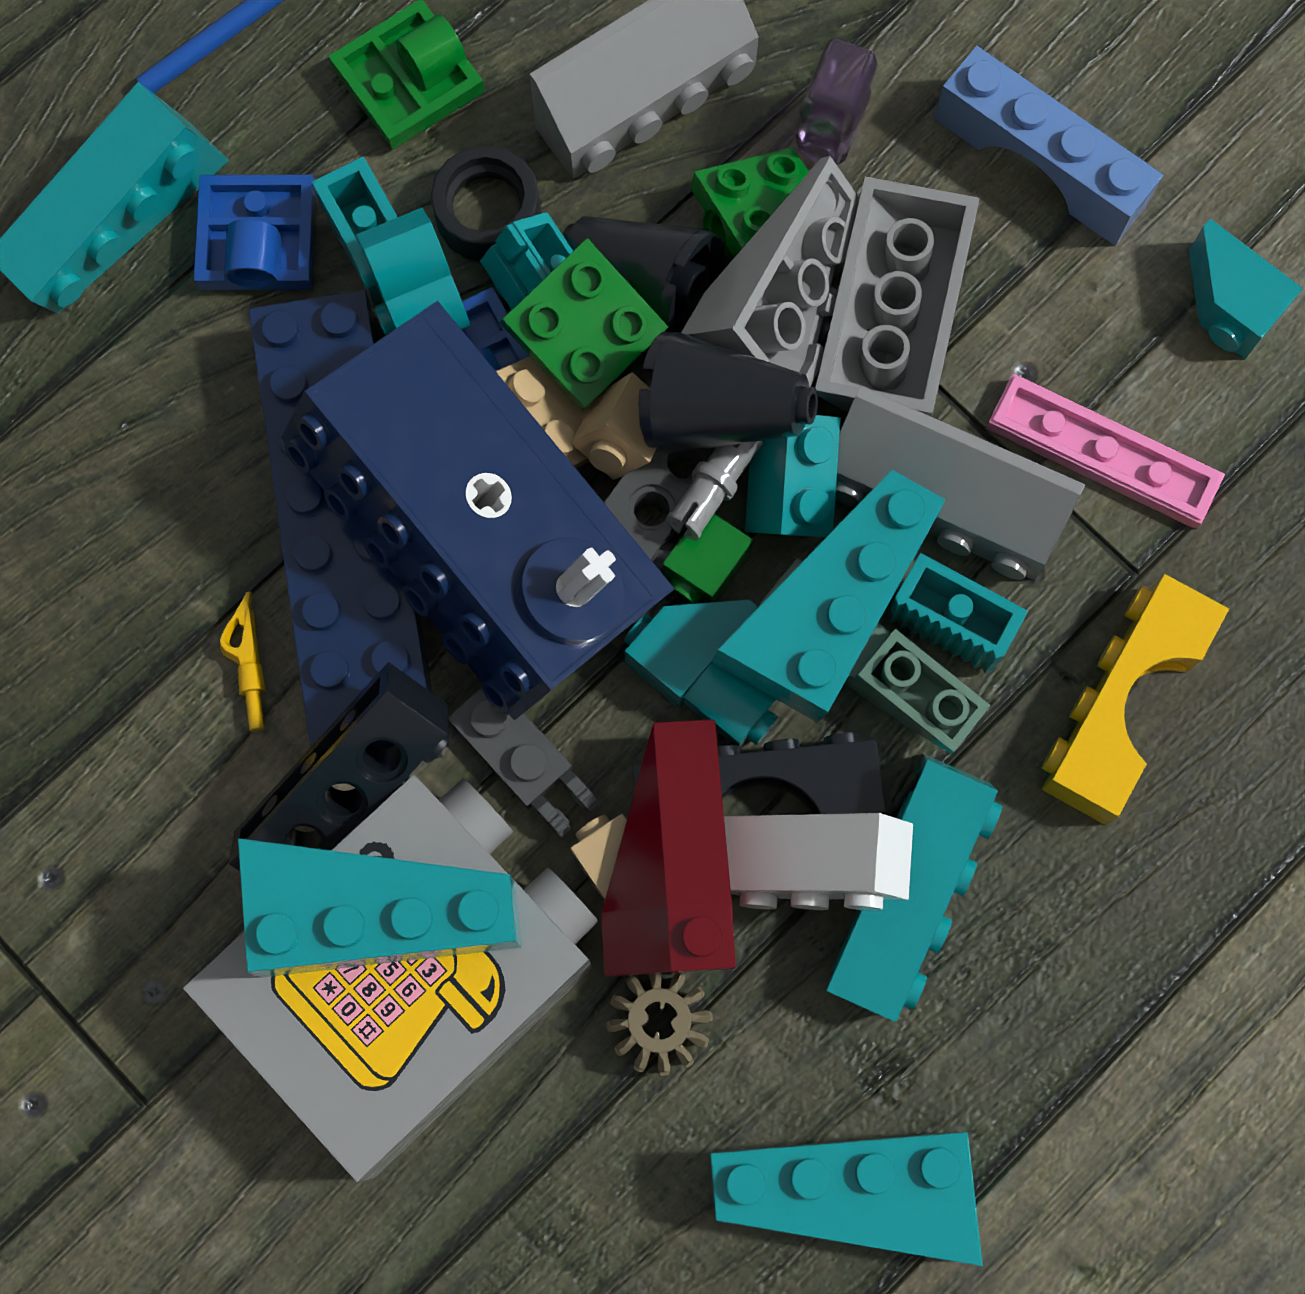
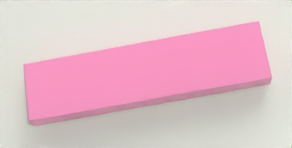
M1014 373L985 428L1194 529H1197L1202 524L1225 475Z

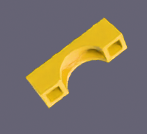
M1166 574L1151 589L1141 585L1124 614L1125 617L1133 621L1123 639L1114 635L1098 661L1097 667L1105 670V673L1096 690L1086 686L1069 715L1070 718L1078 722L1068 741L1058 737L1042 764L1041 769L1050 774L1041 790L1104 825L1119 817L1147 765L1132 745L1125 726V703L1132 685L1138 678L1153 672L1176 671L1187 673L1203 660L1229 608Z

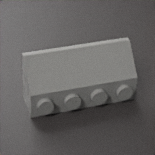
M648 0L530 73L536 130L573 180L587 171L594 173L603 169L613 160L618 151L634 141L635 143H643L649 140L660 130L664 122L680 112L682 114H689L695 111L706 101L709 94L726 83L732 86L741 82L752 72L756 65L759 36L744 0Z
M865 176L817 379L816 390L819 397L848 413L859 387L862 386L928 416H933L980 198Z
M862 386L859 387L840 431L835 500L847 506L856 507L891 470H894L946 499L928 534L937 537V543L941 547L958 555L967 556L970 552L991 561L992 568L998 573L1016 580H1023L1025 577L1031 580L1037 578L1046 565L1085 487V484Z

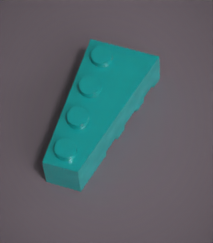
M137 82L0 238V271L31 302L59 313L66 306L74 303L88 286L199 188V175H214L230 160L184 116L141 83Z
M891 470L717 650L711 663L818 723L829 712L946 499Z
M925 754L922 755L915 772L920 777L914 791L910 790L907 797L903 800L896 817L897 819L913 823L909 900H883V910L880 911L857 910L827 980V992L894 1022H897L903 1007L912 1011L916 1007L927 980V976L919 973L920 967L928 950L936 954L941 950L952 924V919L943 916L953 893L962 897L966 893L977 867V862L969 859L978 836L987 840L990 838L1003 805L994 802L998 790L990 782Z
M238 838L248 973L260 977H271L521 948L516 888L510 874Z
M945 1132L709 1152L713 1209L716 1221L983 1266L968 1132Z

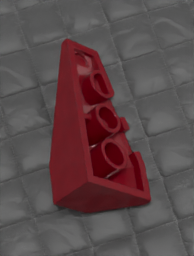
M715 720L657 722L652 725L601 912L604 977L730 970L736 968L732 898Z

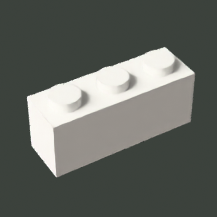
M881 813L724 816L731 894L740 896L739 906L754 909H776L777 899H791V907L809 910H828L829 899H844L845 908L880 911L883 910V900H909L913 823Z

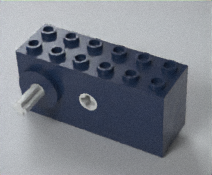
M438 301L305 390L281 436V439L285 442V451L291 462L304 473L309 472L323 488L325 500L333 513L340 519L351 522L364 538V547L371 559L381 568H388L403 585V594L409 605L421 616H428L443 634V643L451 656L462 664H468L483 682L481 685L482 690L488 701L496 709L507 712L514 721L674 590V587Z

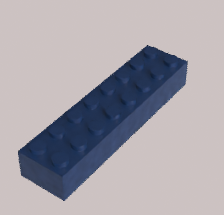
M365 290L249 309L310 747L388 662L433 693L421 615L409 605L403 594V585L388 568H381L371 559L364 547V538L349 520L344 521L333 513L325 500L323 488L309 472L304 473L291 462L285 451V442L281 439L304 391L378 341L375 317ZM385 740L371 743L372 746L380 749L395 746L392 742ZM442 752L437 758H443Z

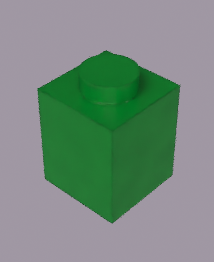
M714 514L697 541L690 540L683 535L664 561L663 575L674 587L670 594L684 605L718 602L749 558L753 539Z

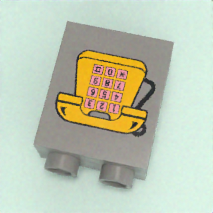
M413 775L332 851L508 874L490 854L513 833V830L464 778L438 800ZM547 867L524 890L515 882L521 948L260 977L247 972L245 933L243 932L183 989L356 1182L376 1178L593 969L589 959L575 944L599 921L569 887Z

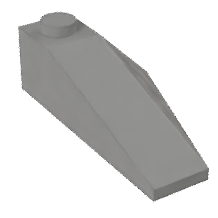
M831 156L823 157L816 163L710 285L681 332L803 373L808 378L809 387L821 367L825 348L818 344L823 318L833 315L836 297L829 292L836 264L845 262L860 199Z

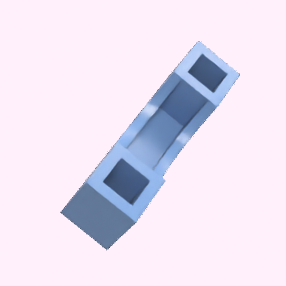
M977 45L943 85L934 116L937 122L977 150L990 146L1002 147L1032 161L1058 186L1066 200L1069 214L1114 246H1116L1146 208L1164 176Z

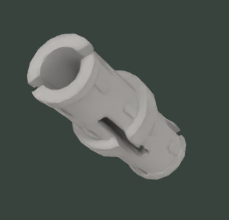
M758 441L716 447L707 462H699L692 472L694 481L674 510L666 517L670 527L680 533L685 525L688 529L684 537L697 541L722 501H730L738 488L736 480L756 451L761 448L763 442Z

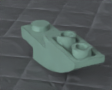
M797 558L760 602L759 606L802 563L800 559ZM877 623L845 681L846 685L875 706L951 754L958 748L991 706L898 630L894 629L890 633L879 623Z

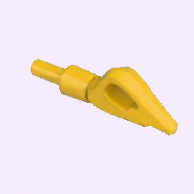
M246 592L220 637V650L224 656L239 665V695L246 697L249 731L258 732L264 730L260 694L266 692L262 665L259 661L254 612L251 609L252 592ZM240 624L244 629L242 643L239 647L235 648L230 645V639L235 628Z

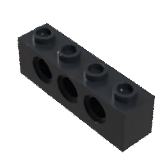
M388 662L234 831L229 865L240 871L238 838L332 851L399 789L422 761L430 763L442 752L449 739L448 704ZM385 740L392 742L395 746L380 749L372 746L371 743ZM336 784H348L355 788L352 790L342 791L335 789L332 786ZM307 826L315 830L303 832L295 829V827Z

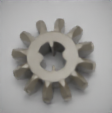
M682 972L674 974L669 990L661 988V974H649L652 989L646 992L635 976H630L626 979L628 989L637 998L634 1003L617 995H614L610 1001L611 1006L615 1009L629 1013L628 1019L608 1021L606 1023L607 1031L618 1033L630 1030L631 1033L630 1037L617 1044L614 1048L615 1052L621 1057L626 1055L636 1045L642 1048L634 1063V1069L638 1072H643L647 1067L650 1053L658 1054V1071L660 1076H668L670 1074V1063L667 1053L673 1051L685 1068L690 1067L694 1060L682 1045L684 1041L687 1040L700 1048H706L709 1043V1038L704 1034L690 1030L691 1024H707L713 1020L711 1011L704 1010L690 1013L689 1010L690 1006L696 1004L704 997V991L701 987H697L691 990L684 998L678 995L685 980V974ZM654 1005H660V1012H663L664 1007L667 1006L676 1014V1017L673 1018L670 1024L674 1033L666 1039H659V1032H656L655 1037L651 1038L643 1030V1027L649 1022L646 1010Z

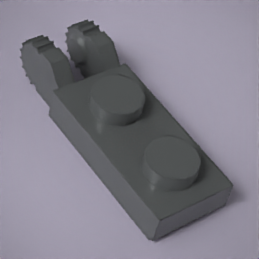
M482 688L448 717L451 725L529 810L533 807L561 839H564L573 831L569 826V820L558 808H554L543 797L556 784L561 782L571 793V797L581 809L587 810L590 814L601 806L594 794L572 772V765L524 713L514 721L507 712L496 709L488 701Z

